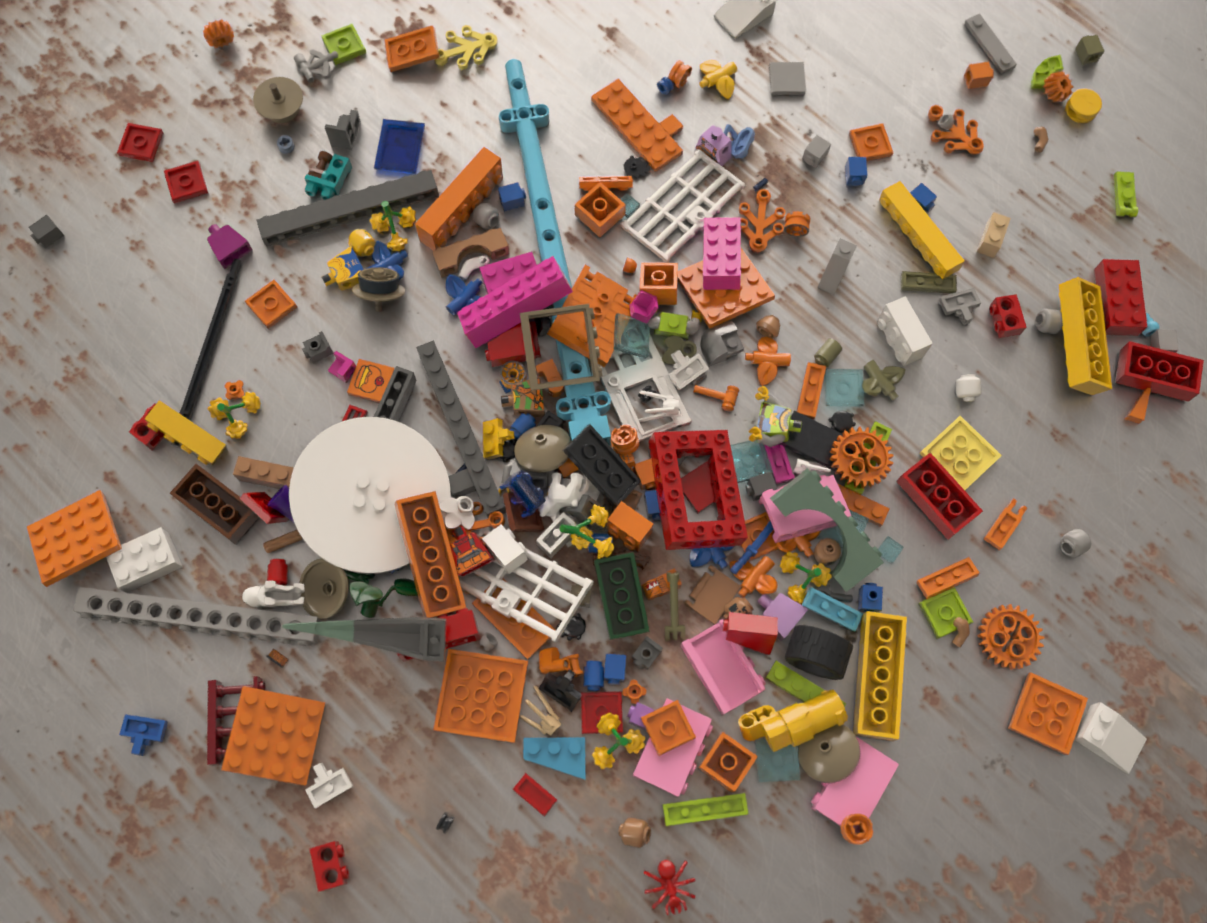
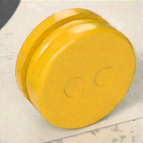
M1086 88L1078 89L1073 92L1067 101L1065 110L1073 121L1088 123L1101 110L1102 100L1093 90Z

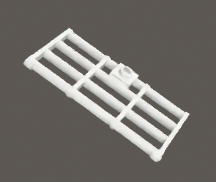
M700 149L693 154L694 156L676 173H673L671 178L650 198H647L645 203L631 217L620 224L624 231L628 232L666 263L670 261V258L690 238L696 236L695 233L698 230L702 231L704 229V218H713L740 189L745 187L741 180ZM700 159L706 162L708 165L690 183L681 178ZM715 169L721 175L701 194L695 187ZM726 179L734 183L735 185L716 204L708 199ZM677 182L683 189L662 208L656 201ZM690 192L697 199L675 218L669 212ZM704 203L708 207H710V209L706 211L700 205ZM650 207L655 209L658 214L639 232L631 228ZM664 217L668 219L671 224L652 243L644 238ZM687 220L693 226L689 229L682 222ZM678 227L685 234L666 253H663L657 247Z
M490 527L482 528L478 536L485 537L492 532V529ZM528 549L525 552L528 559L548 568L542 578L521 567L513 571V573L537 585L532 595L502 580L506 574V570L503 567L497 576L481 568L472 572L491 583L486 593L459 579L462 590L477 597L483 604L488 603L493 610L508 618L512 616L518 623L523 622L547 635L555 643L559 640L594 582L587 577L583 578L559 566L558 562H552ZM495 558V561L493 562L501 566V564ZM553 572L581 585L583 588L579 595L576 597L548 582ZM498 586L503 590L495 599L492 597V594ZM543 588L572 603L567 614L537 598ZM522 599L527 603L522 611L519 612L516 610V607ZM532 605L560 619L562 622L558 629L555 631L527 616Z

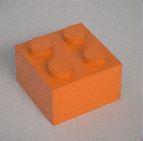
M599 182L575 203V216L598 237H601L625 216L626 204Z
M641 263L640 291L642 290L656 296L658 305H677L678 263Z
M622 501L607 519L608 534L613 536L614 539H621L624 545L632 551L635 549L638 552L652 534L654 524Z
M722 732L698 769L733 793L758 756Z

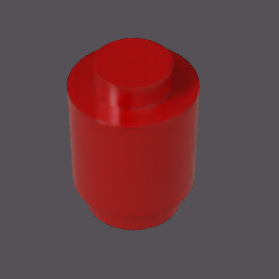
M276 558L270 560L267 568V581H275V584L283 586L288 584V565L285 559Z

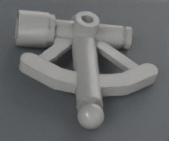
M310 50L311 56L308 61H306L301 53L294 56L296 66L301 68L302 75H305L308 82L311 83L315 80L313 74L323 75L324 78L329 77V62L337 58L338 53L333 51L331 54L329 53L324 56L321 52ZM314 57L319 58L318 60L312 63ZM324 65L323 71L315 70Z

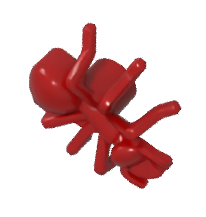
M662 860L658 864L657 871L661 878L644 871V875L661 884V887L645 890V894L666 890L652 905L653 909L660 905L668 895L670 898L665 906L666 915H669V906L672 914L675 915V907L678 913H681L682 906L680 903L683 904L684 910L687 911L685 901L676 896L679 893L692 899L696 897L691 893L676 888L696 881L695 878L678 882V878L688 864L687 861L683 862L676 875L675 866L670 860Z

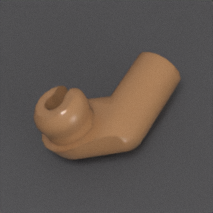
M1041 126L1036 127L1033 132L1034 136L1039 137V141L1034 148L1037 152H1042L1049 141L1046 128Z
M957 617L953 625L958 628V634L952 643L961 648L969 636L970 630L967 620Z

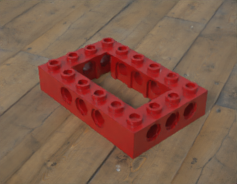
M728 430L654 432L648 443L666 550L741 546L748 538ZM711 455L707 464L711 471L712 480L710 483L714 489V503H716L718 511L717 521L688 522L677 458L682 456H695V458H698L699 456Z

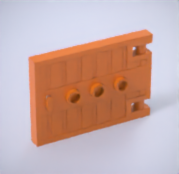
M585 264L571 288L573 292L568 294L562 307L589 304L590 308H593L595 319L592 320V327H596L597 339H594L595 346H599L600 358H597V363L605 367L631 317L630 304L637 295L629 296L627 294L628 289L598 271L594 275L589 272L591 267ZM584 313L557 315L547 335L590 359Z

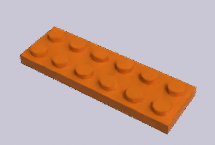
M619 78L591 96V101L655 172L683 154V149Z

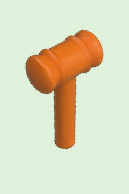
M695 385L693 392L723 400L722 409L731 412L734 410L740 390L738 387L730 385L727 387L726 393Z

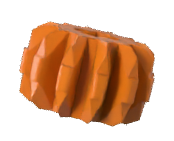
M223 19L215 20L214 22H209V25L204 26L203 35L209 46L223 48V46H228L229 43L233 42L235 37L234 31L228 21H223Z
M1064 71L1054 72L1044 80L1045 85L1043 88L1046 91L1044 94L1048 95V100L1052 99V102H1062L1072 94L1071 89L1074 86L1071 85L1072 80L1069 79V74H1065Z

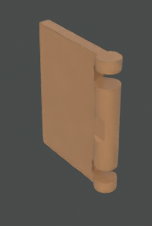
M710 565L708 569L714 575L711 576L705 572L689 595L691 599L695 600V603L692 604L689 600H686L684 604L715 625L724 612V606L734 598L741 586Z

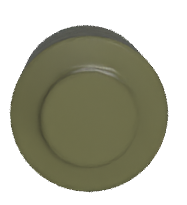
M828 338L814 354L816 364L829 367L841 353L842 346L836 340Z

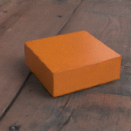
M673 114L659 123L671 137L683 129V125Z

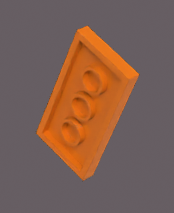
M497 586L492 597L496 599L503 589ZM478 598L472 602V605L527 660L550 639L547 635L523 622L518 623L512 616L508 618L493 610L491 605L488 603L483 604ZM521 599L516 610L521 612L527 602ZM531 607L527 616L555 630Z

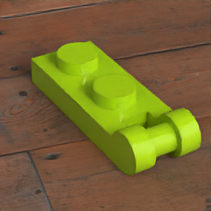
M1116 171L1114 174L1116 215L1137 217L1138 207H1136L1134 172Z

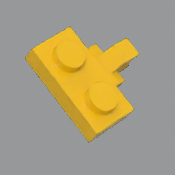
M499 418L483 422V457L487 460L502 457L504 441L514 439V431L504 429L503 420Z

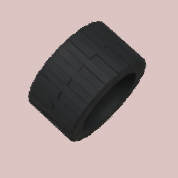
M797 625L794 627L784 658L790 665L804 672L831 680H842L851 657L853 645L845 638L830 631L813 626Z

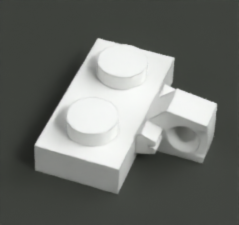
M677 350L671 354L675 362L673 365L675 370L669 373L668 376L677 390H680L709 368L699 353L689 358L688 356L684 357L681 351Z
M319 763L313 767L318 776L314 779L316 784L305 791L314 808H318L352 788L353 784L344 768L333 773L331 769L327 771L323 763Z

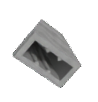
M841 238L839 239L817 288L832 295L835 294L857 245Z

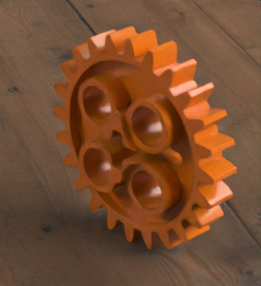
M859 426L857 431L852 427L849 433L845 430L842 433L843 436L839 435L837 437V441H834L832 444L835 448L830 450V453L834 454L830 457V460L835 461L831 468H837L835 475L842 474L841 481L846 478L848 479L847 485L854 482V488H856L860 483L864 489L867 483L871 488L874 482L879 484L881 479L884 480L887 477L885 473L889 474L891 471L889 467L893 465V462L890 459L894 455L888 453L892 447L885 446L888 440L882 441V434L877 437L876 430L869 433V427L862 431L861 426ZM863 443H868L871 449H866ZM845 448H850L853 454H848ZM870 460L877 462L878 467L872 466ZM852 466H857L860 472H855Z
M1012 604L1007 605L1006 608L1004 605H1000L998 609L996 607L991 609V612L985 614L986 618L980 620L984 625L978 627L982 633L978 634L977 637L983 638V641L978 644L985 646L982 653H989L988 660L991 658L995 659L994 665L1001 662L1002 668H1006L1009 665L1010 670L1015 669V667L1021 669L1023 664L1026 667L1031 665L1030 661L1034 662L1037 660L1035 655L1041 654L1037 648L1044 647L1039 642L1045 639L1044 636L1039 635L1043 628L1036 627L1039 621L1033 622L1034 614L1027 616V609L1020 612L1019 605L1014 609ZM1003 619L1008 620L1009 628L1004 625ZM1017 622H1019V626H1018V628L1015 630V627H1016V625H1017ZM1021 629L1026 631L1027 638L1021 635ZM994 635L1000 638V644L995 642ZM1004 645H1006L1005 652L1002 651ZM1012 646L1018 649V655L1013 653Z

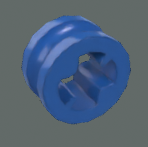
M663 77L661 81L657 82V88L664 95H667L669 91L674 89L672 81L667 77Z

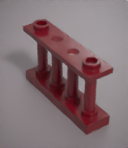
M253 676V684L224 687L222 682L218 680H208L207 765H221V760L224 759L226 749L222 747V739L225 736H230L232 729L222 726V718L227 715H235L237 706L224 707L222 705V697L230 694H241L243 686L266 690V685L262 678Z

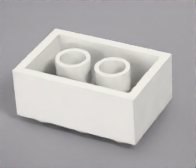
M906 296L885 305L877 319L878 326L884 331L888 344L893 347L897 360L901 361L903 366L922 359L933 343Z
M162 527L122 544V549L106 557L117 587L126 593L182 568L170 534Z

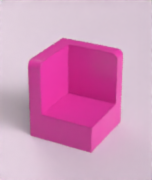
M642 290L630 304L631 317L646 324L658 309L657 297Z
M335 351L334 356L336 360L329 367L328 371L347 383L353 375L356 365L354 361Z

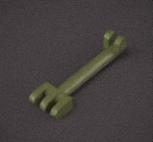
M667 572V581L670 582L671 626H665V641H669V633H673V640H677L678 632H681V640H685V625H679V572Z

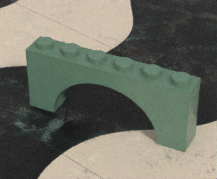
M806 469L770 499L785 517L795 511L808 509L822 512L834 520L842 536L843 550L839 563L830 573L847 592L884 563L880 558L882 553L876 546L873 548L868 543L870 538L864 531L861 533L856 528L858 523L852 516L849 518L844 513L846 508L840 501H834L832 498L834 493L828 486H822L820 483L822 479L815 470L811 472L809 469Z

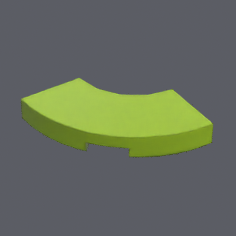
M1061 55L1048 57L1037 66L1031 78V89L1043 88L1045 85L1044 80L1050 74L1064 70Z

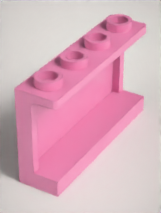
M821 475L822 480L820 483L823 487L828 486L834 493L832 498L835 502L840 501L846 508L844 513L849 518L851 513L834 475ZM784 486L778 490L773 491V489L764 491L759 499V504H764L775 532L772 537L775 543L837 526L831 517L816 510H799L785 517L770 499Z
M722 619L690 640L687 639L682 642L680 647L723 716L766 689L764 687L766 683L760 674H756L753 669L755 665L752 659L746 657L743 652L744 647L725 640L726 632L722 631Z
M666 699L663 706L670 704L674 701ZM682 705L681 707L696 738L658 756L649 737L632 775L639 780L641 779L673 794L677 798L680 794L684 795L689 784L685 782L688 774L693 775L697 765L694 763L696 755L701 756L705 747L702 741L705 736L709 737L713 725H710L712 719Z
M858 737L856 738L860 745V759L856 769L851 775L839 782H822L823 789L820 793L816 792L811 801L813 803L812 810L818 811L839 826H841L842 820L850 814L860 813L869 818L899 766L897 762ZM854 825L853 828H855V833H859L860 827L858 825Z

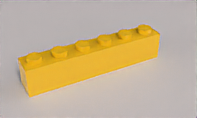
M899 181L884 189L879 199L882 207L887 209L891 218L901 227L902 232L910 238L913 246L918 248L924 260L928 261L933 267L935 274L939 275L943 280L959 271L965 260L903 183Z

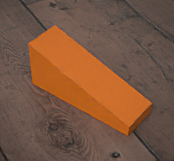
M1150 388L1145 389L1125 417V420L1138 424L1144 421L1151 391Z

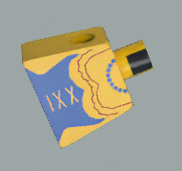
M348 247L327 262L330 273L322 276V280L326 287L336 282L342 291L353 288L359 283L358 273L364 269L352 247Z

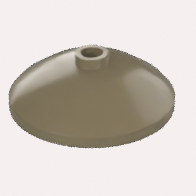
M554 425L533 427L524 432L517 440L514 448L516 460L521 467L528 471H552L568 460L569 457L562 450L571 442V438L565 430Z
M322 558L316 559L307 565L299 581L300 584H304V593H301V597H304L303 608L309 615L319 619L335 616L343 608L348 595V580L344 569L336 567Z
M835 725L813 735V739L798 746V758L803 770L814 780L823 783H835L844 780L856 769L860 759L859 742L855 734L845 725ZM824 745H829L827 750L822 749Z

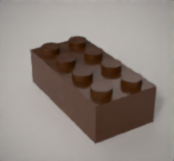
M195 464L169 493L235 545L259 518L240 499L239 495L198 464Z

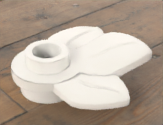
M461 496L457 499L449 497L439 504L440 510L446 513L444 518L446 528L454 529L462 525L465 529L469 530L473 526L475 521L472 513L474 505L469 497ZM461 504H464L466 506V509H463L461 507Z

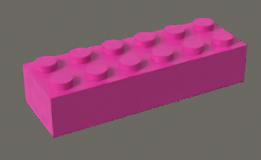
M554 256L543 260L542 263L528 269L520 276L511 279L503 286L494 289V291L486 296L479 298L469 306L462 308L457 314L465 335L474 347L478 348L521 322L520 313L543 310L573 291L563 270Z

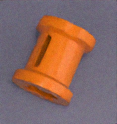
M579 654L563 657L569 659L571 664L570 670L576 673L575 677L584 674L580 669Z

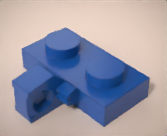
M125 714L119 735L130 737V743H134L131 753L143 756L146 745L150 746L151 741L163 742L168 722L166 720Z

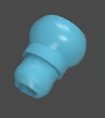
M1146 313L1147 328L1142 334L1148 337L1158 330L1160 326Z

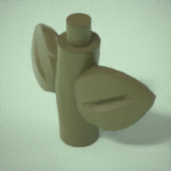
M874 359L863 367L870 377L862 383V389L866 394L877 396L882 392L886 397L889 396L892 401L899 397L895 392L896 387L894 385L901 381L906 369L898 366H886L880 370Z

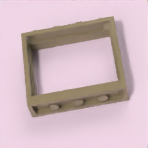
M589 304L520 313L531 391L600 381V377H603L602 366H598L597 358H600L599 346H595L594 339H597L596 327H592V320L595 319L593 308H590ZM583 312L592 376L538 384L529 319Z

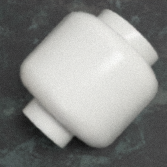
M975 374L960 375V378L956 380V396L963 398V402L975 401V397L981 395V380Z

